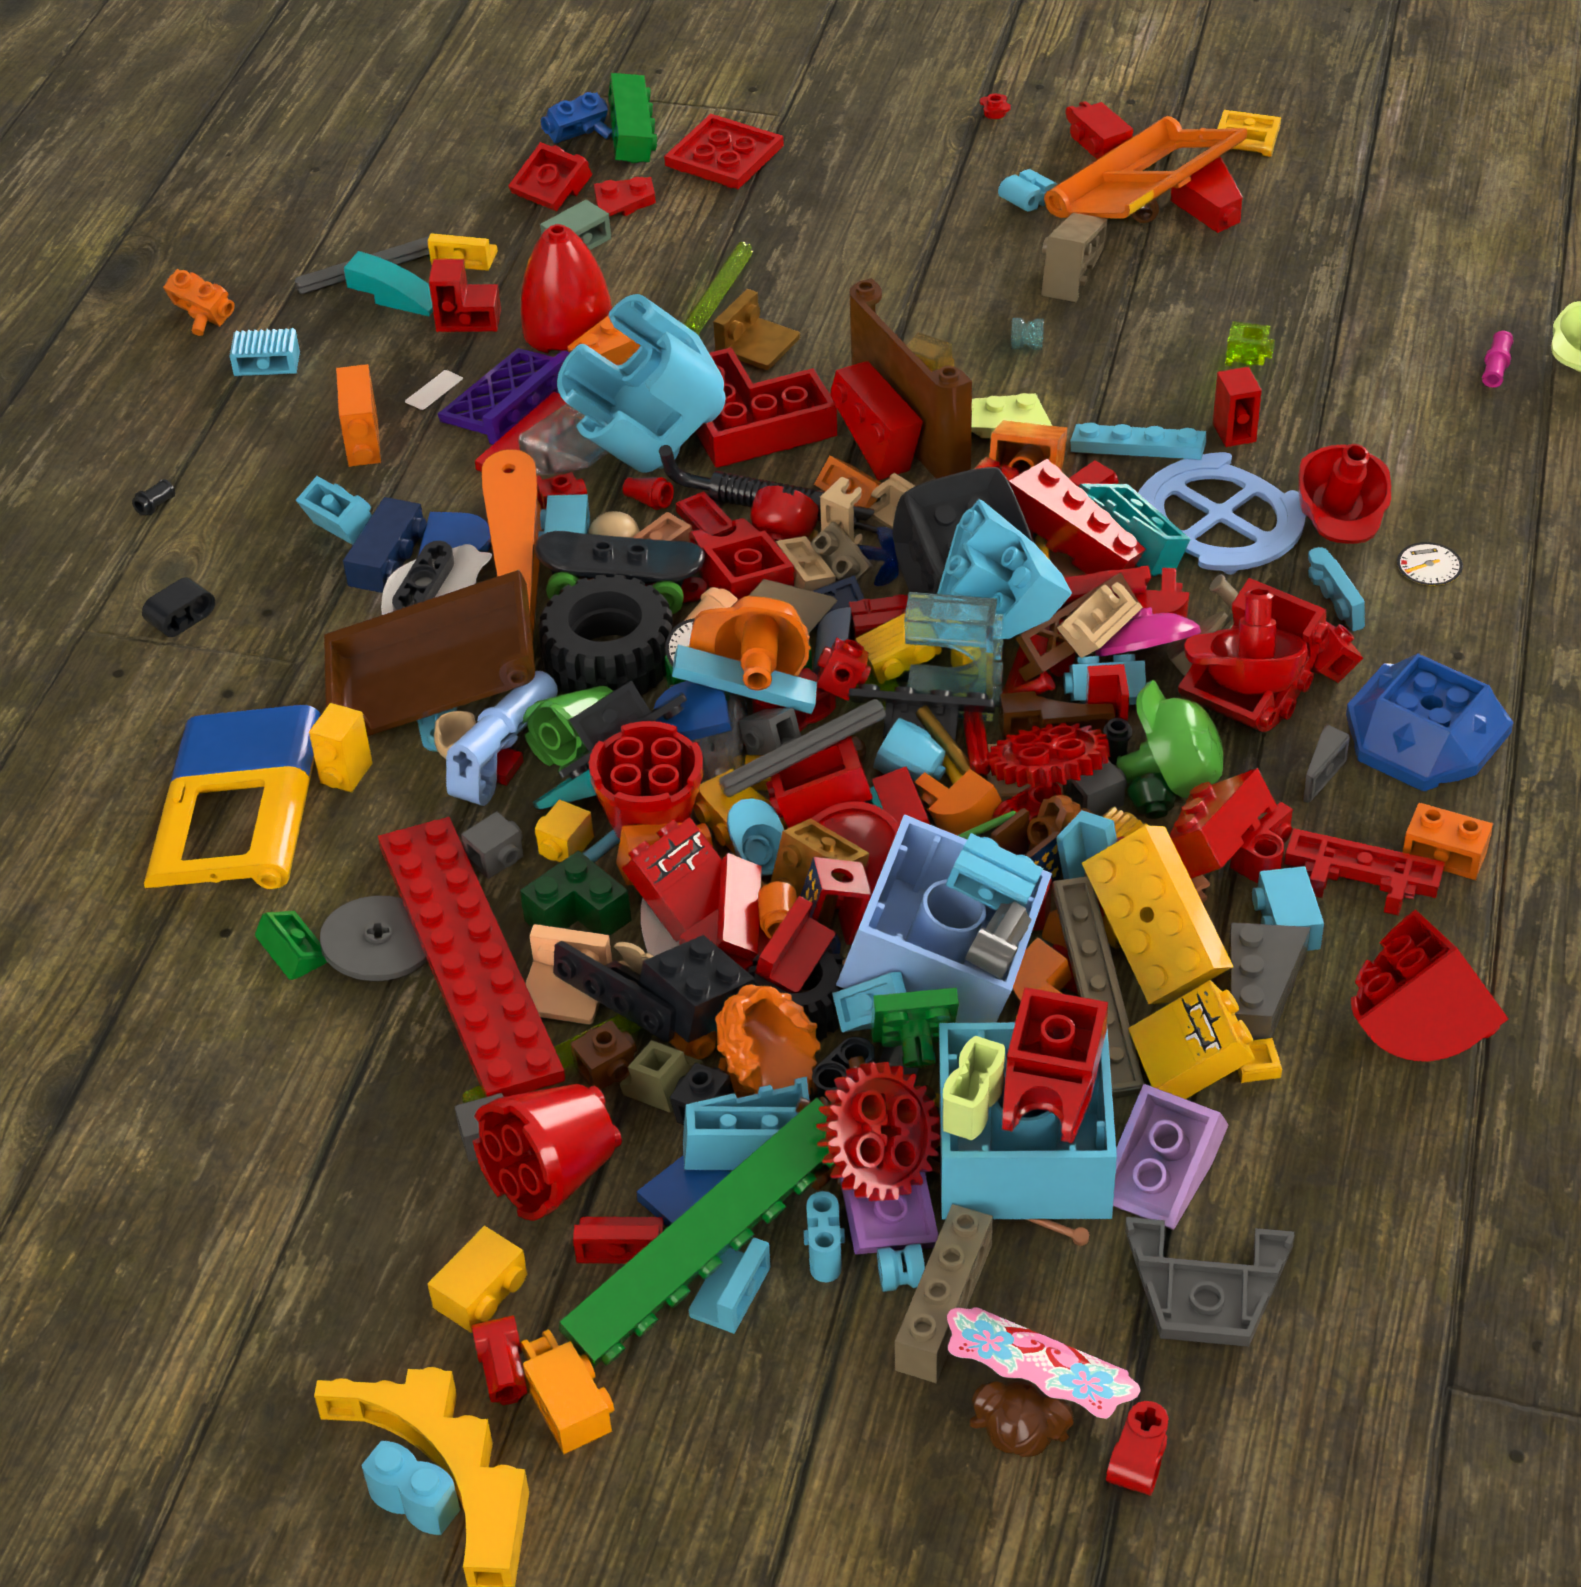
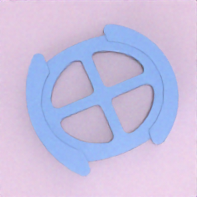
M1230 453L1203 454L1201 460L1183 459L1155 473L1145 482L1138 493L1167 519L1164 504L1165 500L1171 495L1179 497L1208 514L1187 530H1181L1191 539L1185 552L1199 558L1198 565L1203 569L1223 571L1226 574L1232 575L1238 570L1250 569L1270 563L1292 549L1303 533L1306 515H1304L1300 507L1299 493L1291 490L1284 494L1264 479L1230 465L1232 460ZM1216 479L1233 482L1243 489L1224 503L1217 504L1190 489L1186 484L1196 480ZM1254 496H1257L1272 506L1276 514L1277 524L1273 530L1263 531L1232 512ZM1222 522L1255 543L1244 547L1227 548L1204 544L1196 539L1217 523Z

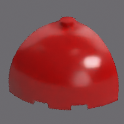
M1416 909L1399 922L1379 942L1384 949L1378 954L1373 963L1370 960L1364 962L1355 980V984L1359 988L1356 996L1351 997L1353 1015L1373 1042L1390 1054L1413 1061H1435L1457 1055L1469 1049L1483 1038L1494 1035L1500 1026L1509 1020L1459 949Z

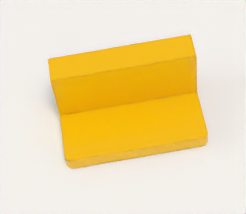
M431 233L427 240L431 265L433 259H464L465 269L489 271L498 252L497 245L489 244V239Z

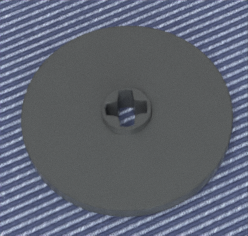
M368 896L350 901L333 911L321 928L320 946L324 958L334 969L352 978L367 981L396 979L412 973L427 962L403 901L399 897Z

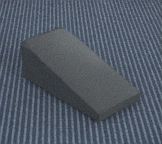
M1325 725L1306 774L1304 802H1311L1347 761L1349 734L1330 725Z

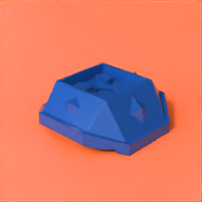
M1418 653L1396 664L1384 663L1347 704L1346 710L1349 729L1355 743L1354 748L1357 760L1421 791L1436 788L1439 783L1455 782L1477 775L1511 734L1514 723L1495 697L1489 685Z

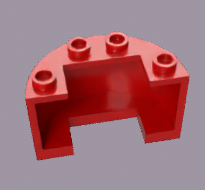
M1248 578L1232 603L1234 625L1231 629L1239 628V620L1245 617L1246 597L1244 594L1252 589H1265L1274 594L1271 618L1276 620V629L1292 633L1303 639L1307 644L1308 656L1305 659V665L1302 666L1299 676L1284 691L1273 693L1266 690L1262 695H1250L1233 691L1216 683L1208 671V665L1192 664L1179 684L1178 690L1180 695L1187 700L1256 730L1267 732L1273 729L1283 718L1286 720L1290 719L1296 708V699L1300 692H1306L1310 688L1314 678V673L1311 670L1320 646L1324 644L1328 637L1330 626L1325 624L1326 609Z

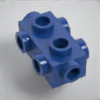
M597 92L584 93L572 101H560L551 108H548L547 115L541 118L542 129L546 134H549L554 144L585 133L590 134L593 131H596L606 140H609L612 136L611 128L604 124L608 113L607 104L603 98H600Z

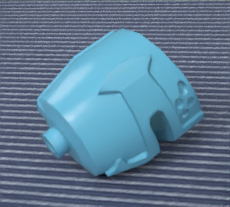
M898 718L880 746L873 768L883 774H887L907 766L913 783L924 772L940 780L946 770V767L942 766L946 751L930 737L931 735L926 730L912 722Z

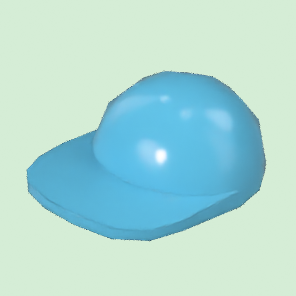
M753 798L742 799L732 805L727 816L728 832L734 845L735 855L762 866L761 876H771L782 831H784L783 825L774 808L765 801Z

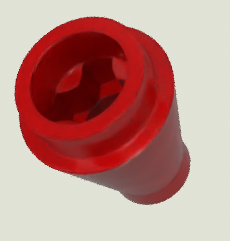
M628 477L623 484V494L625 496L631 497L655 510L666 508L672 502L674 495L673 485L663 477Z

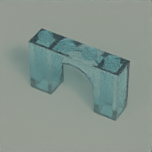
M909 592L904 619L905 644L952 648L966 654L973 662L958 667L911 664L907 687L916 689L918 694H930V691L934 689L951 691L952 696L966 697L969 692L984 693L988 695V699L995 701L996 707H999V696L1003 694V686H997V684L1002 683L1003 663L997 662V660L1002 661L1004 640L997 638V636H1002L1004 614H997V599ZM959 711L958 719H964L963 713L965 711ZM982 713L984 721H993L994 713Z

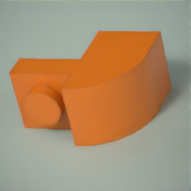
M971 769L949 789L925 772L914 781L921 794L919 798L922 805L930 812L937 828L955 835L964 833L992 820L994 811L1002 803L995 786Z
M1037 937L1025 950L1013 985L1019 1006L1024 987L1061 993L1060 990L1072 978L1067 958Z

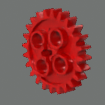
M1050 723L1041 729L1037 726H1032L1031 731L1018 730L1019 735L1008 734L1006 735L1007 740H997V746H991V752L988 753L991 774L996 776L997 781L1005 780L1006 785L1017 782V787L1029 784L1032 788H1036L1039 784L1051 787L1054 782L1066 785L1069 779L1080 781V775L1092 776L1093 770H1102V764H1107L1108 757H1110L1107 735L1101 734V729L1092 730L1091 725L1080 728V723L1072 726L1061 723L1056 727H1053Z
M873 1062L860 1064V1067L849 1068L846 1070V1077L834 1079L837 1090L825 1092L831 1105L819 1107V1111L827 1116L826 1122L816 1124V1128L826 1132V1138L817 1142V1145L828 1147L829 1153L822 1159V1162L835 1164L830 1175L831 1178H844L841 1189L854 1190L856 1198H868L869 1201L898 1200L899 1195H910L912 1193L911 1186L924 1183L920 1173L932 1171L931 1165L926 1160L927 1157L938 1156V1152L930 1145L931 1141L940 1139L941 1135L931 1131V1125L936 1124L940 1120L939 1117L929 1116L928 1110L933 1107L935 1102L934 1100L923 1101L922 1097L927 1087L925 1085L913 1087L916 1075H903V1066L901 1065L890 1067L889 1062Z

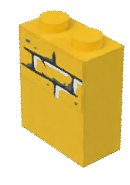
M1209 980L1128 1028L1152 1087L1187 1099L1255 1059L1249 1043L1253 1041L1252 1035L1242 1020L1238 1021L1235 1012L1239 1011V1006L1229 990L1221 991Z

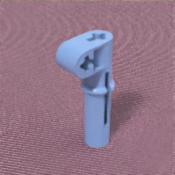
M535 671V676L531 682L514 688L496 706L483 710L478 716V722L449 748L446 756L447 793L450 796L482 806L488 804L496 788L497 753L502 749L511 747L518 739L516 735L528 725L527 722L523 724V716L528 707L537 701L557 696V685L549 674L543 671Z

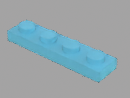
M1096 423L1076 424L1070 440L1071 452L1201 460L1206 445V431H1196L1192 428L1180 430L1163 429L1159 426L1140 428L1130 427L1125 424L1116 426L1097 425Z

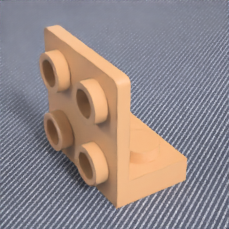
M534 924L530 933L533 964L525 984L540 1017L592 1024L600 1002L554 975V945L564 941L605 966L612 962L609 935Z

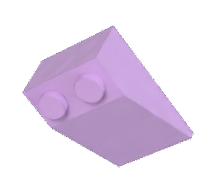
M1143 1084L1116 1148L1117 1162L1113 1207L1144 1219L1165 1220V1227L1174 1230L1216 1157L1228 1128V1123L1222 1114Z

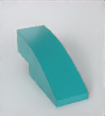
M360 251L344 267L347 288L374 294L375 304L425 316L432 314L433 307L429 284L410 271L392 262Z

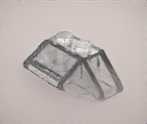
M567 404L520 434L518 440L520 451L527 453L533 458L536 473L542 475L587 469L609 452L580 434L576 425L585 415Z

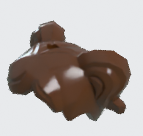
M998 1381L984 1383L975 1390L972 1397V1404L976 1415L970 1419V1427H986L990 1442L995 1448L1005 1453H1015L1021 1457L1036 1456L1042 1453L1052 1440H1059L1061 1442L1067 1440L1069 1435L1066 1432L1074 1424L1073 1411L1064 1399L1049 1397L1036 1384L1029 1381H1011L1006 1384Z

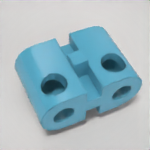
M1031 169L1020 172L1019 176L1014 174L1005 178L999 186L998 194L1001 198L1029 212L1037 209L1038 204L1045 206V193L1058 184Z
M820 1191L812 1194L807 1200L808 1230H804V1245H809L811 1275L820 1282H831L839 1277L842 1270L841 1243H845L844 1228H840L837 1198L829 1192Z

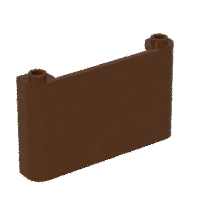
M872 278L854 284L849 291L851 365L869 361L923 420L914 456L936 479L971 470L972 380L962 370L954 366H944L931 372L876 314L875 304L882 299L881 287Z
M520 570L324 634L326 708L332 703L361 711L367 736L531 682L535 676L529 601L527 583Z

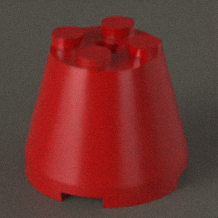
M657 721L629 723L621 726V732L609 737L604 742L598 741L592 749L589 759L591 783L619 840L622 826L668 824L674 819L677 823H682L691 816L703 776V756L698 743H693L689 738L678 733L677 726Z
M571 1084L501 1097L481 1106L474 1115L475 1119L479 1122V1138L473 1140V1145L478 1163L488 1184L497 1197L506 1195L518 1208L517 1214L519 1217L530 1221L541 1219L554 1212L613 1155L615 1148L619 1147L622 1143L621 1134L618 1128L612 1124L605 1108L604 1095L596 1086L587 1088L580 1084Z

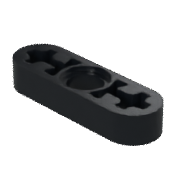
M433 541L424 546L392 598L394 611L413 605L411 604L413 599L414 604L435 598L454 566L452 547L448 543ZM427 577L432 579V582L425 586L415 584V581L419 578Z

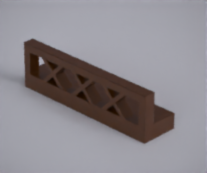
M1121 572L1056 612L1050 620L1027 630L1015 638L1029 660V663L1018 669L1025 682L1076 652L1064 636L1057 633L1059 619L1065 620L1071 615L1070 612L1076 610L1098 588L1104 584L1110 588L1118 582L1138 602ZM1035 634L1048 639L1047 650L1042 655H1039L1030 640V637Z

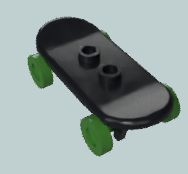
M552 531L541 535L535 542V554L538 560L552 571V576L549 578L546 587L549 599L554 595L559 596V591L565 586L576 585L580 576L596 579V575H606V577L624 575L628 580L636 578L644 583L654 582L655 584L652 587L667 600L669 609L672 611V614H675L682 607L684 594L681 587L684 579L696 574L705 563L704 550L700 546L686 541H665Z

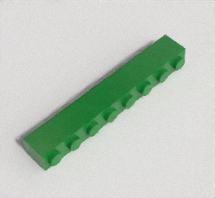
M815 1098L560 1321L558 1329L568 1342H572L580 1355L586 1354L593 1369L601 1362L608 1366L615 1361L626 1349L622 1343L634 1332L638 1337H641L650 1330L659 1320L655 1314L666 1304L671 1308L678 1305L691 1292L687 1286L699 1275L703 1280L712 1275L723 1264L719 1257L732 1247L737 1252L746 1245L755 1235L751 1229L762 1219L767 1224L773 1221L786 1208L783 1201L795 1191L800 1196L807 1191L817 1180L814 1173L826 1164L829 1168L835 1166L834 1163L822 1162V1159L829 1153L828 1147L817 1145V1142L826 1138V1132L816 1128V1124L826 1122L827 1116L819 1111V1107L824 1105L818 1098Z

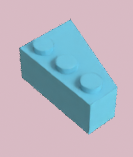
M807 1077L795 1079L792 1086L773 1090L771 1085L759 1087L758 1094L737 1098L735 1093L686 1104L683 1129L684 1170H734L798 1114L794 1111L801 1096L809 1100Z

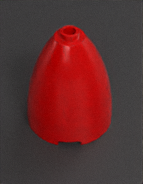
M562 224L550 226L543 232L535 244L525 270L521 291V324L524 339L536 350L548 354L550 350H568L567 346L606 318L612 309L606 281L593 254L572 229Z

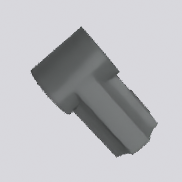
M1014 901L1009 904L1001 903L986 929L982 927L965 956V960L1001 979L1018 950L1017 945L1022 940L1032 920L1028 916L1026 908Z

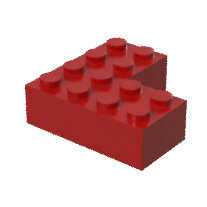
M732 347L709 353L723 377V391L726 400L721 413L713 421L703 423L695 432L715 468L838 436L837 407L814 368L753 384Z

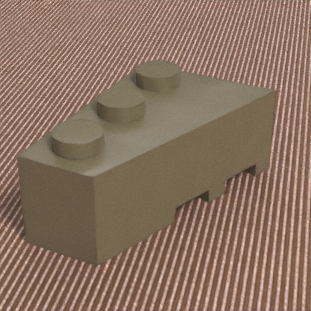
M1072 213L1045 238L1042 255L1046 256L1041 296L1077 302L1079 286H1085L1088 276L1083 275L1086 269L1094 268L1104 248L1108 219Z

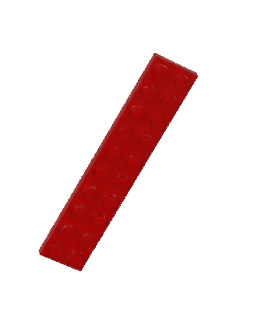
M450 817L378 835L381 852L484 1096L489 1097L500 1093L503 1094V1097L512 1096L564 1082V1068Z

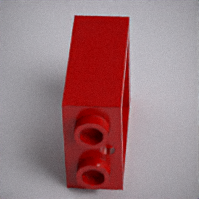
M851 736L771 776L770 781L765 782L770 795L771 806L779 816V819L784 817L788 828L812 819L819 812L832 805L852 801L865 802L873 799Z

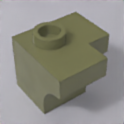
M651 1040L628 1066L630 1074L620 1083L622 1093L627 1097L671 1113L673 1108L669 1097L675 1091L679 1079L689 1072L695 1062L702 1065L703 1062L684 1055L683 1051Z

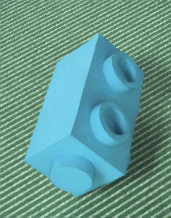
M1135 654L1113 655L1114 662L1099 663V656L1077 657L1078 664L1069 665V672H1064L1063 674L1064 693L1070 694L1071 701H1080V704H1085L1087 666L1124 664L1129 689V705L1136 704L1138 693L1146 685L1145 660L1135 661Z

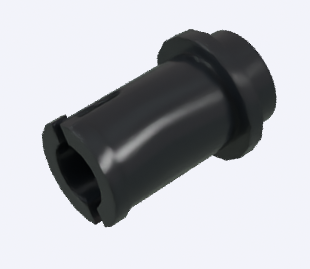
M160 480L148 490L138 491L132 500V505L140 515H152L156 507L175 497V489L168 480Z
M1122 718L1111 719L1103 728V734L1107 735L1110 757H1108V760L1113 765H1116L1118 756L1128 754V741L1132 737L1131 726Z

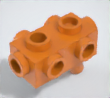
M177 269L163 286L172 303L188 311V314L195 319L191 330L195 335L202 336L204 334L207 321L220 327L234 311L235 304L232 300L228 299L229 294L223 287L204 281L193 272L189 274L186 270Z

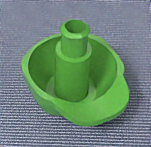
M1154 680L1147 682L1138 693L1136 700L1137 714L1146 732L1147 741L1141 743L1139 750L1124 756H1118L1117 768L1123 771L1127 783H1131L1132 780L1144 774L1162 773L1172 792L1182 798H1188L1190 791L1197 785L1205 782L1214 784L1222 776L1223 746L1211 717L1200 705L1180 698L1166 699Z

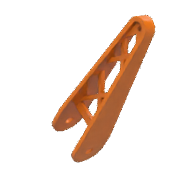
M503 450L492 454L483 463V496L497 577L520 570L527 583L533 643L541 562L535 554V542L538 539L539 531H543L540 521L541 505L537 500L536 466L533 458L523 451ZM506 469H514L511 473L503 472Z

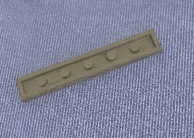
M1088 876L1053 881L1052 890L1078 996L1108 1002L1107 1029L1112 1098L1139 1094L1144 1081L1134 1042L1128 1030L1130 1026L1096 893Z

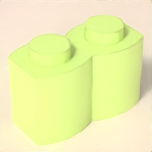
M978 1036L973 1037L965 1044L960 1053L959 1068L950 1074L943 1087L944 1132L971 1141L982 1133L988 1121V1109L1000 1098L1004 1088L1005 1047L1003 1044Z

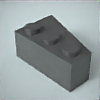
M1231 923L1227 954L1233 964V968L1228 970V990L1239 1006V1011L1235 1012L1238 1021L1242 1020L1253 1040L1273 1037L1284 1011V1005L1294 988L1301 966L1303 967L1306 960L1311 927Z

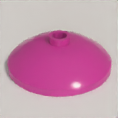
M1151 607L1143 608L1100 649L1096 650L1095 654L1096 656H1108L1185 639L1200 634V625L1175 613L1153 614Z

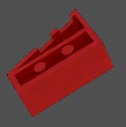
M869 361L836 370L830 396L877 480L889 478L893 473L898 475L910 471L923 420Z
M1258 768L1213 785L1210 782L1199 784L1190 791V795L1182 807V811L1169 835L1190 879L1222 868L1244 844L1241 836L1248 828L1251 832L1256 831L1261 825L1258 817L1266 812L1272 813L1277 808Z

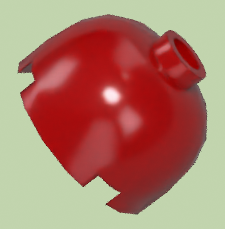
M766 486L757 491L752 503L750 518L752 525L758 531L765 530L774 542L804 536L807 539L810 537L817 524L819 512L817 504L810 497L797 490L794 491L793 495L782 493L784 489L782 486Z

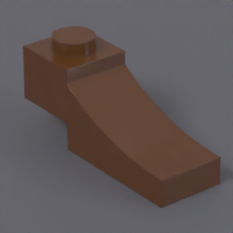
M1035 691L1000 694L998 722L1003 740H1007L1006 735L1008 734L1019 735L1018 730L1031 731L1032 726H1037L1041 729L1050 723L1053 727L1059 726L1061 723H1066L1068 726L1080 723V728L1091 725L1092 730L1101 729V734H1103L1104 726L1111 719L1115 718L1112 703L1079 704L1061 702L1037 696Z

